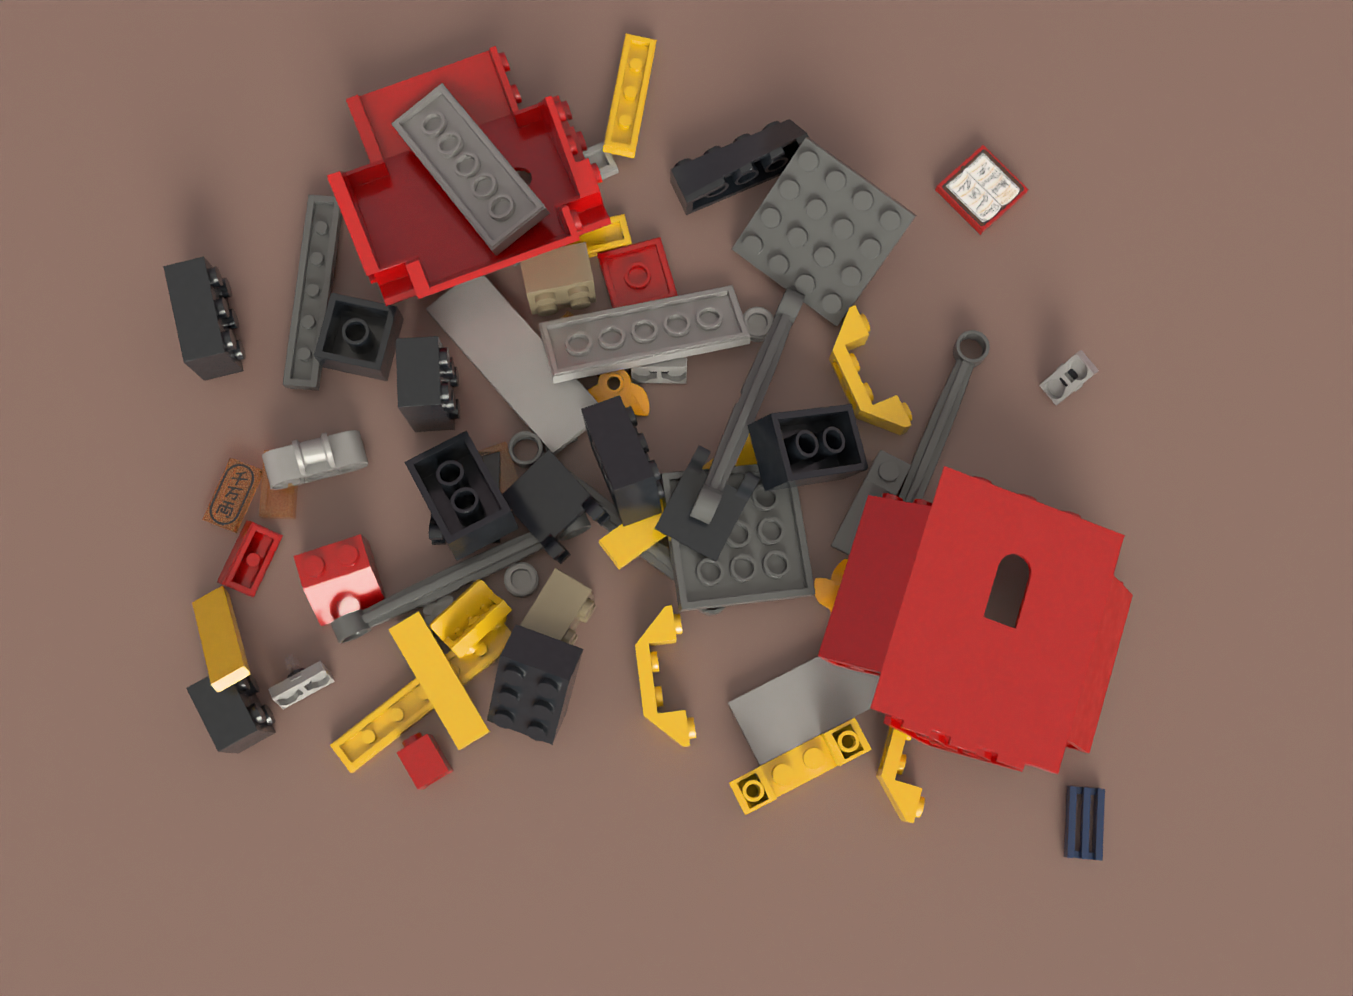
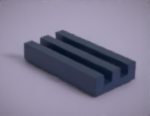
M1067 786L1064 857L1103 861L1105 789ZM1077 794H1082L1080 851H1075ZM1091 795H1094L1092 852H1089Z

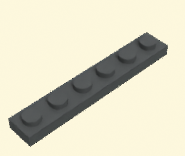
M308 194L283 377V386L285 388L319 391L322 366L315 359L314 353L333 289L342 213L334 196Z

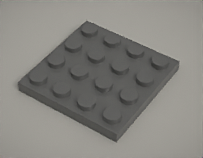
M806 137L732 250L785 289L789 288L805 295L803 301L805 304L835 326H838L845 318L849 307L855 304L917 215L812 139Z
M758 465L734 466L726 484L738 489L748 471L760 477ZM702 469L708 474L709 469ZM685 471L660 474L661 479L659 481L665 495L662 498L663 509L667 506ZM760 477L716 562L679 543V541L668 537L679 612L808 597L815 594L798 487L764 492Z

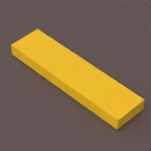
M625 34L603 152L635 158L657 40Z
M223 585L192 602L210 683L217 692H221L251 674L230 595Z
M418 611L388 629L458 750L465 748L489 733L488 726L422 614Z

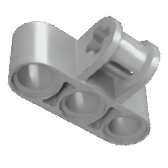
M357 430L345 431L329 436L325 432L321 433L320 438L304 442L293 440L292 445L276 448L262 454L268 482L272 490L285 489L356 471L369 464L361 434Z

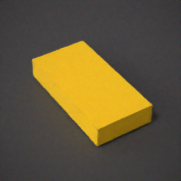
M625 214L610 217L612 224L580 235L579 241L568 245L586 242L589 258L597 256V253L631 245L632 241Z

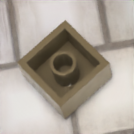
M586 242L562 246L520 262L532 315L550 316L557 313L558 309L569 307L573 310H580L589 307L590 303L596 302L594 279Z
M555 568L520 626L574 645L578 638L575 631L581 621L587 623L596 608L592 589Z

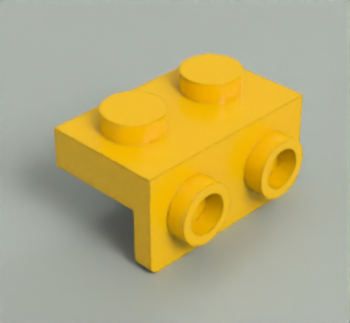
M478 579L429 624V627L451 651L461 658L464 655L473 653L481 645V639L490 630L495 631L506 622L507 615L512 609L503 599L494 594L484 581Z

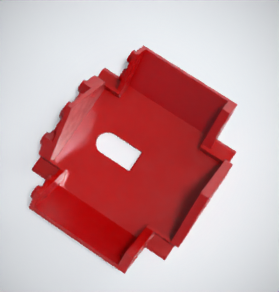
M496 46L480 54L367 94L346 98L370 164L348 172L338 171L327 175V178L366 276L369 277L371 284L378 283L386 306L416 295L418 299L579 241L580 235L612 224L604 207L598 186L599 183L603 182L599 168L596 163L590 164L589 158L585 159L583 152L587 151L586 142L582 132H575L574 126L570 127L568 123L573 118L567 101L561 102L559 95L554 97L550 95L542 99L538 104L519 110L517 104L522 103L520 93L516 84H509L506 72L511 71L504 52L498 53ZM441 83H443L514 170L525 171L532 176L531 183L528 186L550 213L497 256L391 124Z
M946 466L943 467L933 503L923 499H914L913 503L905 502L902 498L889 493H883L882 497L868 495L818 657L835 666L878 676L879 681L870 708L886 714L884 724L924 745L1020 772L1023 771L1026 765L1058 775L1065 748L1090 754L1133 597L1132 593L1123 585L1124 583L1114 576L1125 535L1081 519V516L1074 512L1061 511L1037 502V499L1030 495L1016 494L993 485L988 479L969 476ZM1009 554L1018 555L1023 558L1029 568V578L1014 628L983 617L998 565Z

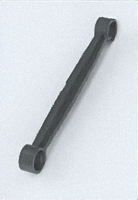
M789 288L786 289L774 315V320L742 386L741 397L732 410L705 483L691 510V517L710 524L722 498V491L749 435L747 425L755 421L775 373L791 326L800 311L805 295Z
M969 330L962 333L954 344L953 356L956 362L935 405L898 495L905 502L913 503L914 499L923 498L958 413L973 368L980 365L989 353V341L979 331ZM966 339L975 340L982 348L981 356L976 359L965 357L961 353L960 343Z
M519 432L509 442L508 450L511 459L521 468H530L545 454L541 440L532 432ZM524 439L532 440L538 445V452L535 458L529 461H521L514 454L515 445ZM570 472L611 516L602 526L611 532L621 525L622 522L615 505ZM660 541L639 555L674 581L670 550ZM726 606L716 609H699V611L705 615L713 616L721 613Z
M584 512L557 540H569L589 530L592 526L586 513ZM531 532L440 571L365 610L347 613L331 622L332 629L339 644L352 641L371 631L372 627L460 590L461 587L478 579L482 580L544 548Z

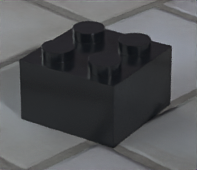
M331 292L314 357L323 368L388 381L396 351V339L400 336L404 318L397 306H386L383 303Z
M251 674L221 692H217L213 688L209 676L186 688L218 752L238 754L276 733L272 726L275 723L273 713L266 704L262 705L256 693L260 692V689Z

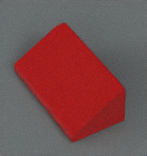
M247 520L217 583L254 598L283 535Z

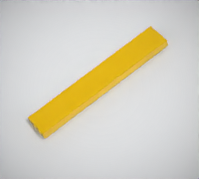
M750 433L735 466L757 464ZM713 459L707 462L702 469H710ZM660 499L661 509L663 513V502L662 499ZM662 513L624 527L621 524L599 540L598 543L619 570L666 536L654 529Z
M505 623L495 631L490 630L481 639V645L473 653L464 655L461 658L453 651H449L446 654L463 686L500 658L512 633ZM415 678L335 740L330 746L349 772L354 773L434 710V707L419 681Z

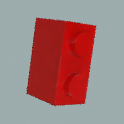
M361 534L293 556L302 588L320 626L331 624L335 619L347 613L365 610L386 599L369 541Z

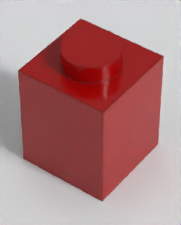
M421 732L410 736L402 742L404 748L396 752L418 790L425 789L453 771L431 734L422 736Z

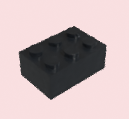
M204 256L163 266L184 363L204 381L244 371L241 360L246 359L241 340H237L235 329L239 328V323L234 309L229 307L228 298L232 297V291L227 278H222L217 266L213 267Z
M438 336L397 338L396 368L399 410L414 432L455 430V419H460L459 399H455L453 387L459 386V374L457 366L454 367L453 357L449 356L448 347H443Z
M619 395L582 408L581 412L591 449L623 527L662 513L660 499L664 498L665 495L659 481L661 479L660 472L655 460H650L648 456L649 448L642 432L638 433L636 428L638 423L632 407L625 408Z
M852 404L771 413L747 425L764 492L843 480L869 469Z
M467 430L404 462L457 561L519 529L511 509Z
M516 624L500 655L487 721L495 723L501 728L511 729L527 735L533 740L553 745L568 709L584 649Z

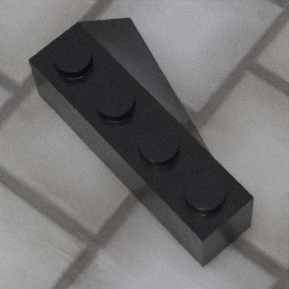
M790 119L781 123L779 121L771 122L762 131L753 135L749 133L737 137L733 143L722 148L721 146H714L708 149L703 156L693 160L687 158L679 161L671 169L670 183L685 214L689 215L780 176L804 139L809 136L807 132Z

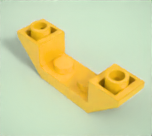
M856 305L849 307L829 357L832 368L849 404H852L854 415L857 419L898 435L905 434L911 427L910 421H912V414L908 405L905 402L901 403L898 395L873 405L874 396L868 383H862L858 374L860 371L858 360L854 353H848L852 349L865 345L869 336L868 332H870V325L865 314H859Z
M669 605L663 608L635 644L643 715L680 746L688 747L690 746V739L696 738L694 718H687L686 710L665 713L657 712V707L664 706L661 686H654L652 672H659L657 651L650 652L649 646L676 643V634H682L680 613L673 614V607Z
M852 718L729 782V785L744 815H747L776 800L777 797L872 749L856 718Z
M889 726L876 777L900 820L914 823L915 817L920 818L925 804V797L921 796L922 788L895 780L896 774L902 775L905 768L907 755L902 754L905 740L910 741L911 737Z

